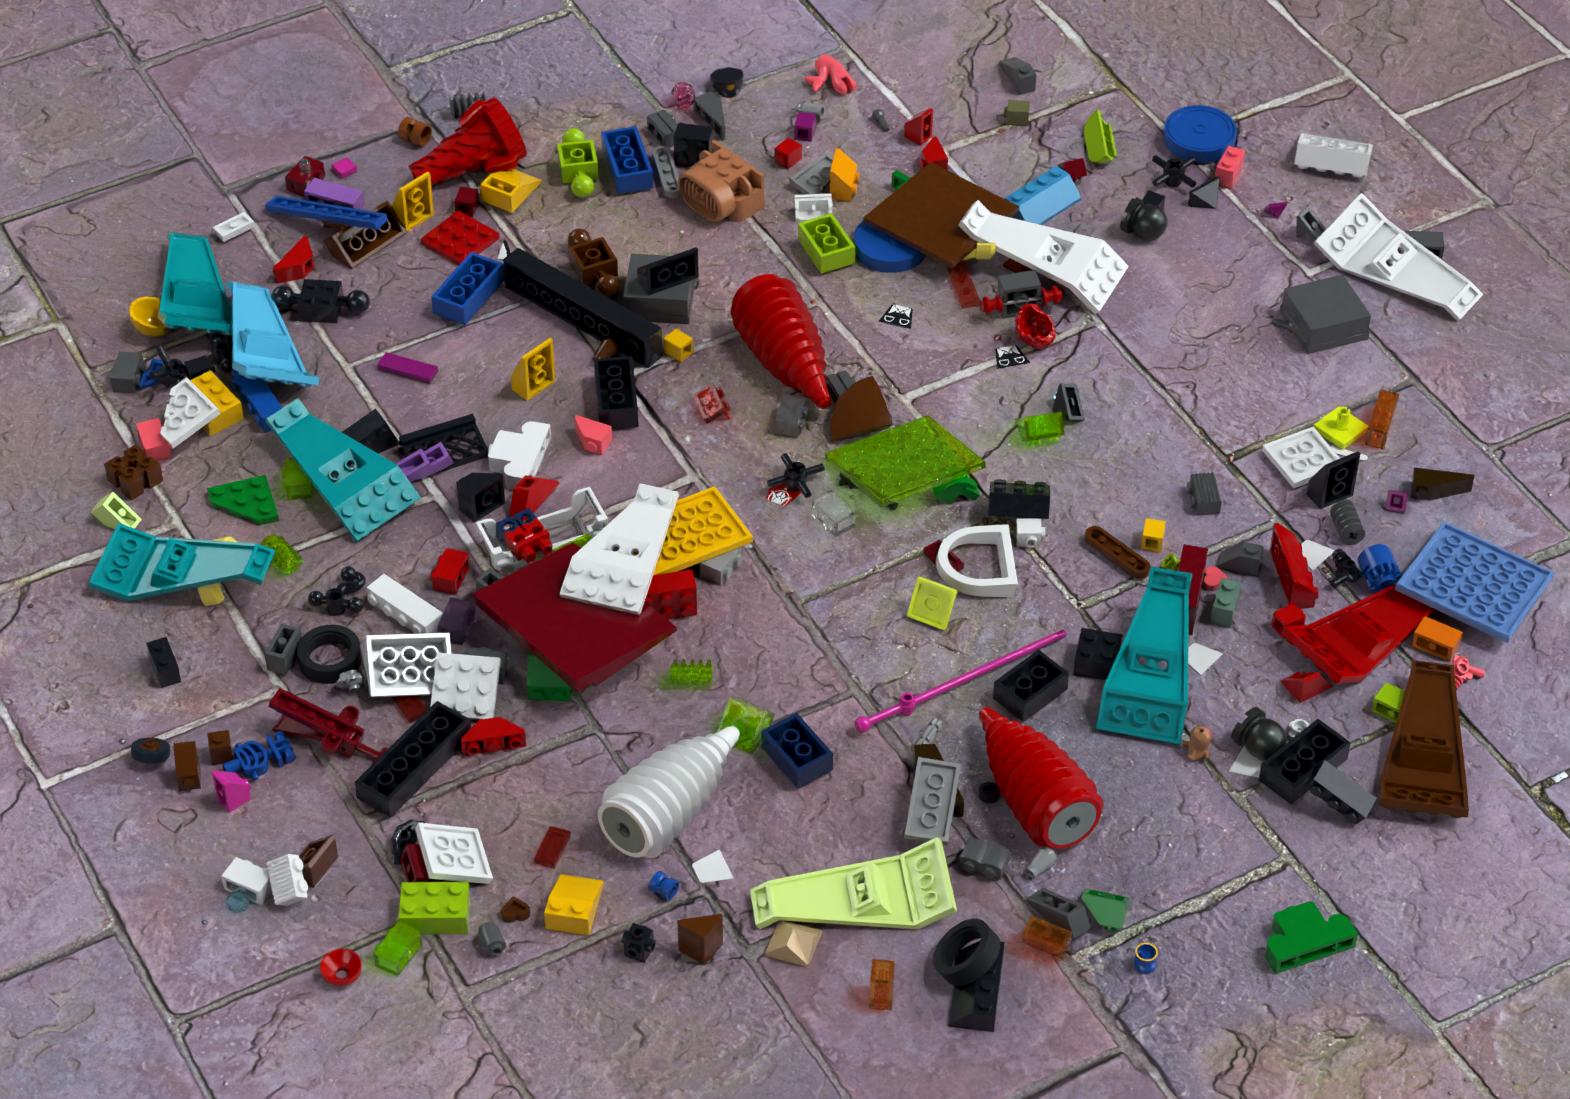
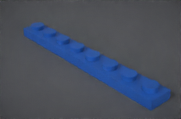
M275 196L265 204L267 211L277 214L328 221L330 223L372 230L381 228L388 220L385 213L282 196Z

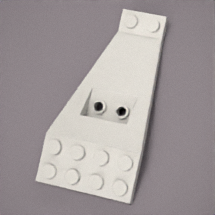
M1363 193L1359 194L1313 242L1338 270L1444 307L1456 321L1460 320L1483 295L1470 280L1390 222Z
M979 200L972 204L958 224L970 238L980 243L996 242L995 251L1035 270L1048 279L1050 278L1068 287L1094 314L1100 312L1129 267L1104 240L993 214Z
M640 483L634 501L572 556L560 596L640 615L679 493ZM614 548H619L618 551H613ZM634 552H639L636 556L632 555Z

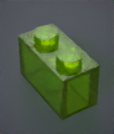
M293 457L284 458L285 466L281 467L282 479L285 478V481H282L283 493L287 492V499L312 498L311 481Z
M398 921L393 928L388 930L381 944H377L374 948L375 966L398 977L422 947L421 931Z

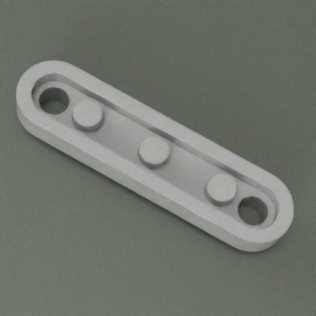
M666 146L655 147L652 151L653 161L663 192L667 197L676 198L681 195L678 188L679 175L671 151Z

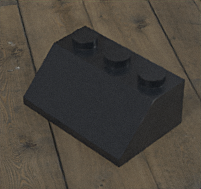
M697 247L637 268L639 285L649 296L699 278Z

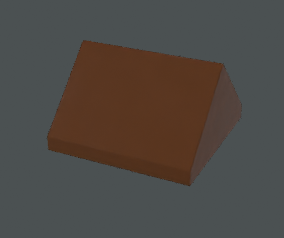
M333 835L309 842L300 853L299 858L303 862V878L307 885L314 888L338 858L336 839Z
M722 913L677 920L679 951L706 965L723 945Z

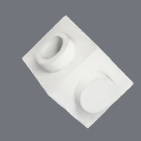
M1017 519L1016 547H1041V539H1045V527H1041V519Z

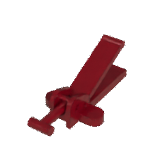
M281 688L278 689L269 702L270 708L282 714L272 728L274 733L282 731L287 735L322 741L321 750L325 754L332 755L339 752L341 755L350 758L355 750L375 759L374 763L388 749L383 747L378 752L361 743L365 729L355 725L359 718V710L355 706H346L339 716H336Z

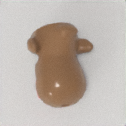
M1197 726L1193 728L1190 732V741L1182 743L1183 746L1188 747L1187 757L1189 760L1201 761L1205 758H1210L1208 747L1212 740V734L1206 727Z

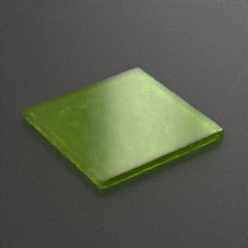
M929 415L825 453V459L879 507L889 505L986 467V463L981 457Z

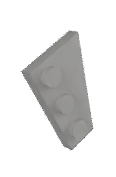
M827 152L792 176L789 184L804 195L822 194L830 182V169L833 157Z

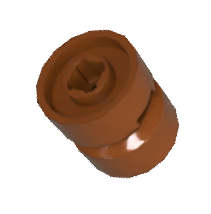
M408 116L402 120L398 129L399 138L409 142L412 141V143L422 147L429 142L432 135L431 125L421 121L418 122V120Z

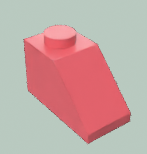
M578 415L575 416V431L584 450L603 455L612 441V426Z

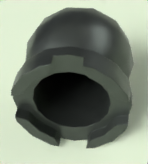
M1138 197L1136 199L1132 198L1124 211L1127 213L1125 221L1121 220V231L1131 233L1133 230L1136 236L1149 241L1161 237L1168 225L1164 210L1157 205H1144L1143 199Z
M1253 707L1245 713L1248 717L1242 724L1239 722L1236 724L1231 738L1237 745H1245L1246 750L1251 756L1261 761L1268 759L1282 748L1287 741L1286 733L1282 726L1272 719H1265L1266 713L1258 707Z

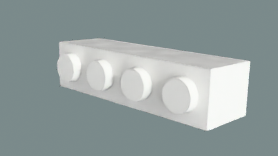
M386 574L381 575L367 587L369 603L381 609L387 616L397 620L400 625L412 630L414 634L437 633L444 628V618L441 611Z

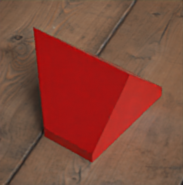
M1296 672L1281 680L1285 688L1299 703L1333 687L1319 672H1309L1307 674L1305 672L1301 674Z

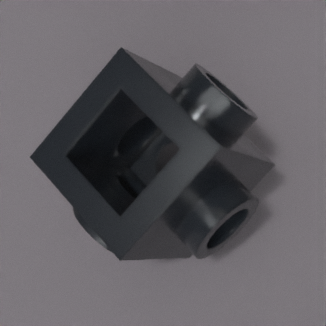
M633 923L629 931L626 930L622 936L624 956L645 963L656 945L653 930L647 926Z

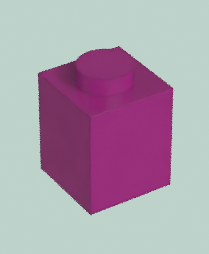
M798 112L794 125V139L812 142L816 130V114Z

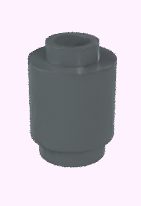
M486 922L479 927L478 938L485 954L489 956L500 955L505 949L506 943L499 927L493 922Z

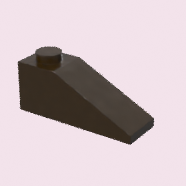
M1414 467L1410 498L1431 501L1471 492L1474 475Z

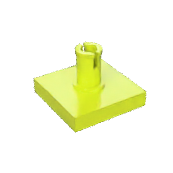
M1337 407L1313 426L1322 437L1342 450L1369 430V426L1350 414L1351 411L1350 409L1347 410V407Z
M918 577L907 617L942 630L947 629L957 590L923 577Z

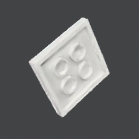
M1314 427L1264 444L1262 448L1264 454L1293 488L1307 484L1324 465L1340 459Z
M438 652L430 707L436 701H439L472 720L494 718L501 659Z
M427 823L417 824L415 830L429 879L490 884L493 877L477 828Z

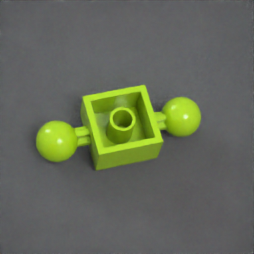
M570 128L564 132L562 143H557L562 183H571L573 194L579 198H586L593 193V180L599 179L593 140H585L584 134L579 129Z

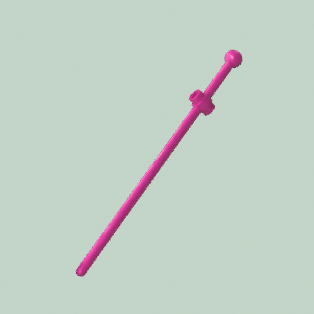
M1065 630L1057 631L919 695L913 696L911 693H904L899 699V704L868 718L865 716L858 717L854 722L855 728L858 732L865 733L870 729L871 725L899 712L904 716H910L915 710V705L1060 640L1067 633Z

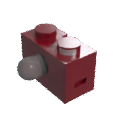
M304 156L285 176L287 191L305 197L304 190L314 178L324 179V163Z

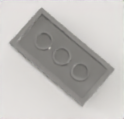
M918 757L905 839L928 842L938 837L942 841V845H948L961 764Z

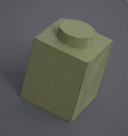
M1008 100V107H1004L1003 116L1007 118L1006 125L1028 126L1030 101Z

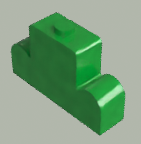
M1313 901L1289 906L1285 910L1274 913L1271 928L1274 935L1268 939L1265 958L1273 972L1278 974L1354 948L1358 933L1350 920L1342 914H1333L1326 921Z

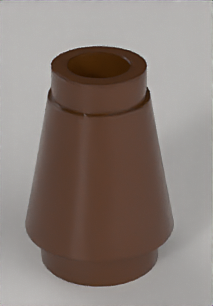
M611 338L603 340L592 358L593 362L594 359L613 357L618 352V344Z

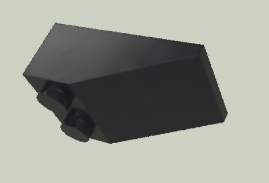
M1359 451L1324 465L1309 480L1307 495L1319 509L1353 496L1361 454Z

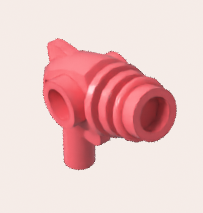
M1458 655L1453 657L1451 665H1454L1456 691L1465 679L1470 680L1473 675L1480 678L1484 677L1485 670L1470 666L1467 657H1460Z

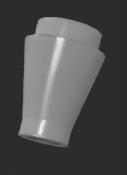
M1049 847L1040 848L1029 866L1025 869L1026 873L1035 879L1039 874L1055 865L1057 860L1056 854Z

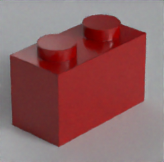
M450 548L445 549L444 553L438 557L436 568L430 574L433 590L452 595L457 594L470 568L468 552Z

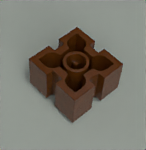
M137 444L125 450L123 457L116 456L104 463L107 481L116 488L121 486L122 493L131 501L142 495L144 488L147 486L151 489L163 481L160 463L151 456L147 457L146 452Z

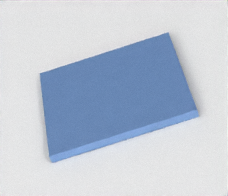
M1443 521L1397 582L1394 590L1508 643L1547 588L1555 573Z

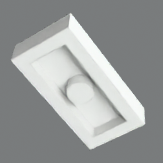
M243 212L214 226L213 232L225 242L254 228L255 224Z

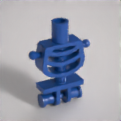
M278 731L273 735L276 741H273L269 734L265 735L266 743L269 747L266 750L256 741H248L242 745L241 743H236L234 749L235 759L223 763L222 766L224 772L236 773L242 770L247 779L257 780L258 776L264 775L269 769L268 757L273 756L280 768L283 767L282 757H285L286 762L290 763L296 759V755L293 753V747L290 745L289 740L284 737V733Z

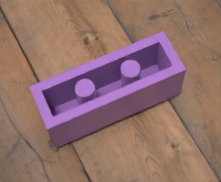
M314 178L304 190L306 201L361 210L365 206L363 191Z

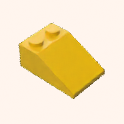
M429 172L401 187L391 207L407 232L434 216Z
M552 338L547 339L522 356L511 374L512 390L527 401L556 382Z
M560 874L549 895L544 912L546 930L589 936L604 881Z

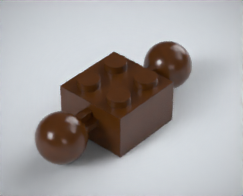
M574 229L570 232L567 239L570 266L581 283L586 286L596 283L597 292H600L607 298L614 297L620 288L619 281L616 278L618 276L617 258L604 237L591 240V236L586 230Z

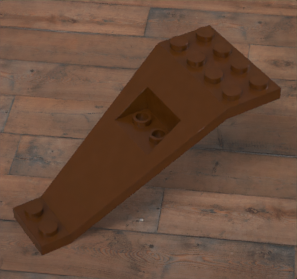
M1411 660L1410 676L1380 779L1379 806L1390 810L1396 808L1405 809L1412 813L1420 811L1427 812L1430 815L1443 814L1449 815L1452 818H1468V791L1454 665Z

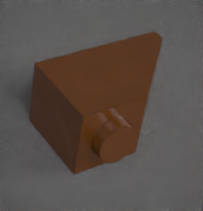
M195 741L173 743L179 791L201 789V768Z

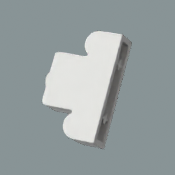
M527 422L522 426V434L500 430L494 443L490 444L488 450L489 470L503 473L505 485L508 489L513 490L525 475L536 476L551 440L550 424Z

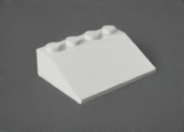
M1301 133L1294 164L1302 169L1313 167L1320 172L1332 170L1335 174L1344 175L1345 173H1351L1353 177L1362 178L1367 176L1373 144Z
M450 633L366 635L362 645L370 696L432 695L437 653H451Z

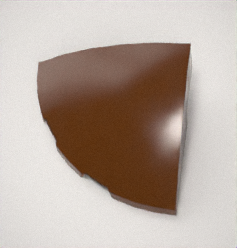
M873 376L855 382L837 400L833 416L830 419L832 442L866 436L870 432L886 430L891 427L892 421L887 405Z

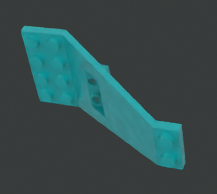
M1151 566L1146 591L1104 684L1096 729L1181 744L1188 706L1189 590L1192 573ZM1140 657H1144L1146 659V663L1144 665H1140L1138 663V659ZM1160 661H1165L1167 663V667L1165 669H1161L1159 667Z

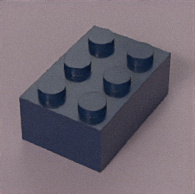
M798 713L761 731V748L797 789L833 770V753Z

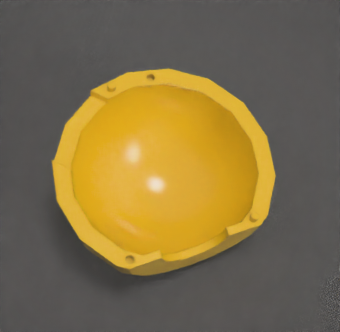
M147 296L137 298L129 307L130 321L135 329L143 335L151 337L163 336L171 329L158 319L160 298Z

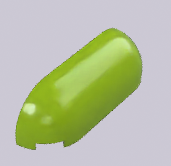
M1098 109L1088 118L1084 128V135L1090 161L1097 164H1105L1112 161L1117 156L1112 127L1110 123L1106 124L1101 117L1103 114Z

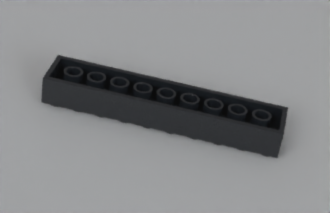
M520 248L515 249L503 259L505 287L601 342L607 338L613 339L619 346L618 352L625 356H632L634 361L646 368L652 366L663 356L662 328L657 324L648 321Z

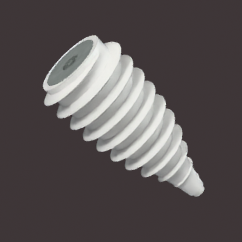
M734 726L726 727L715 734L684 739L677 742V744L668 745L662 751H657L650 758L641 761L638 766L631 768L627 774L618 778L616 783L608 786L603 794L602 805L598 810V821L604 835L612 845L631 857H658L662 853L663 848L669 847L673 839L681 835L683 828L688 827L692 819L700 814L701 808L708 804L710 795L717 789V781L723 776L722 766H725L727 763L726 756L731 752L732 747L739 739V730Z

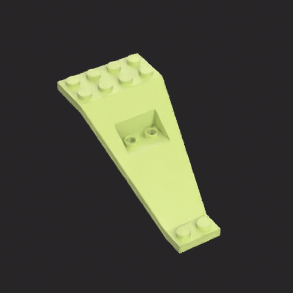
M938 837L901 855L770 880L750 889L755 924L759 929L782 920L919 930L957 912L942 841Z

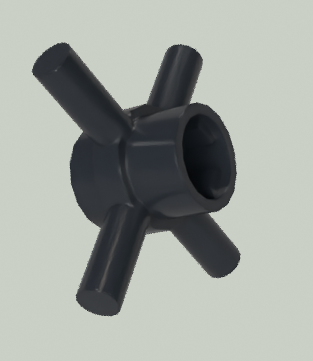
M1157 155L1153 156L1152 161L1163 168V174L1152 181L1154 186L1157 187L1164 182L1167 186L1177 187L1184 182L1191 188L1195 187L1196 181L1185 175V168L1195 163L1194 157L1191 156L1183 162L1179 159H1170L1166 162Z
M163 345L156 347V350L163 365L160 370L150 372L149 376L151 379H158L165 387H169L172 384L177 385L186 373L185 365L178 359L170 360Z
M787 453L782 454L781 459L786 466L784 475L767 480L768 487L771 488L786 483L788 490L792 492L801 491L805 498H809L812 493L807 487L806 481L809 475L825 471L823 463L806 468L801 462H792Z

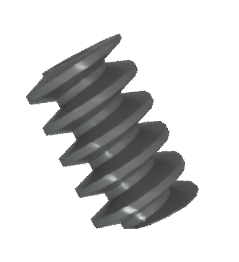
M476 92L474 98L471 93H468L467 99L464 94H461L460 99H458L457 95H454L453 100L449 96L450 110L453 118H455L456 112L462 117L463 112H466L476 100L486 101L485 92H482L481 97Z
M1348 499L1336 502L1330 509V515L1341 541L1349 545L1359 543L1365 537V530H1363L1364 528L1353 502Z

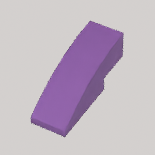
M439 442L426 451H423L422 448L396 464L407 479L412 482L443 470L454 464L442 442Z

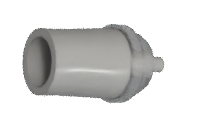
M807 101L799 102L795 107H791V110H795L796 115H798V112L816 114V119H823L825 114L824 105Z

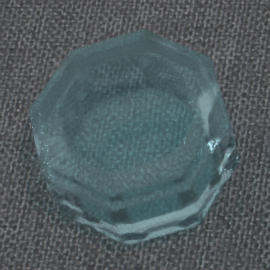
M233 891L227 897L229 910L233 912L245 911L250 905L248 895L244 891Z

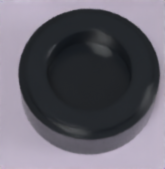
M993 782L981 784L978 791L979 799L984 803H995L1000 798L999 786Z

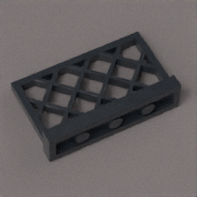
M473 414L399 436V448L401 453H404L405 458L410 455L409 451L421 448L423 451H426L429 445L438 444L439 442H442L445 448L451 449L450 457L454 464L436 473L488 457V448L476 425V419ZM474 432L476 435L473 440L464 437L465 434ZM454 438L457 439V442L454 446L446 443V440ZM461 441L471 444L468 450L458 447ZM474 446L483 450V452L478 454L471 451ZM455 452L464 454V457L456 459L453 458Z

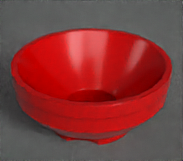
M343 948L336 949L323 957L320 971L324 980L329 984L346 986L358 979L362 971V962L359 955L354 951ZM344 970L349 973L345 978L336 977L339 971Z

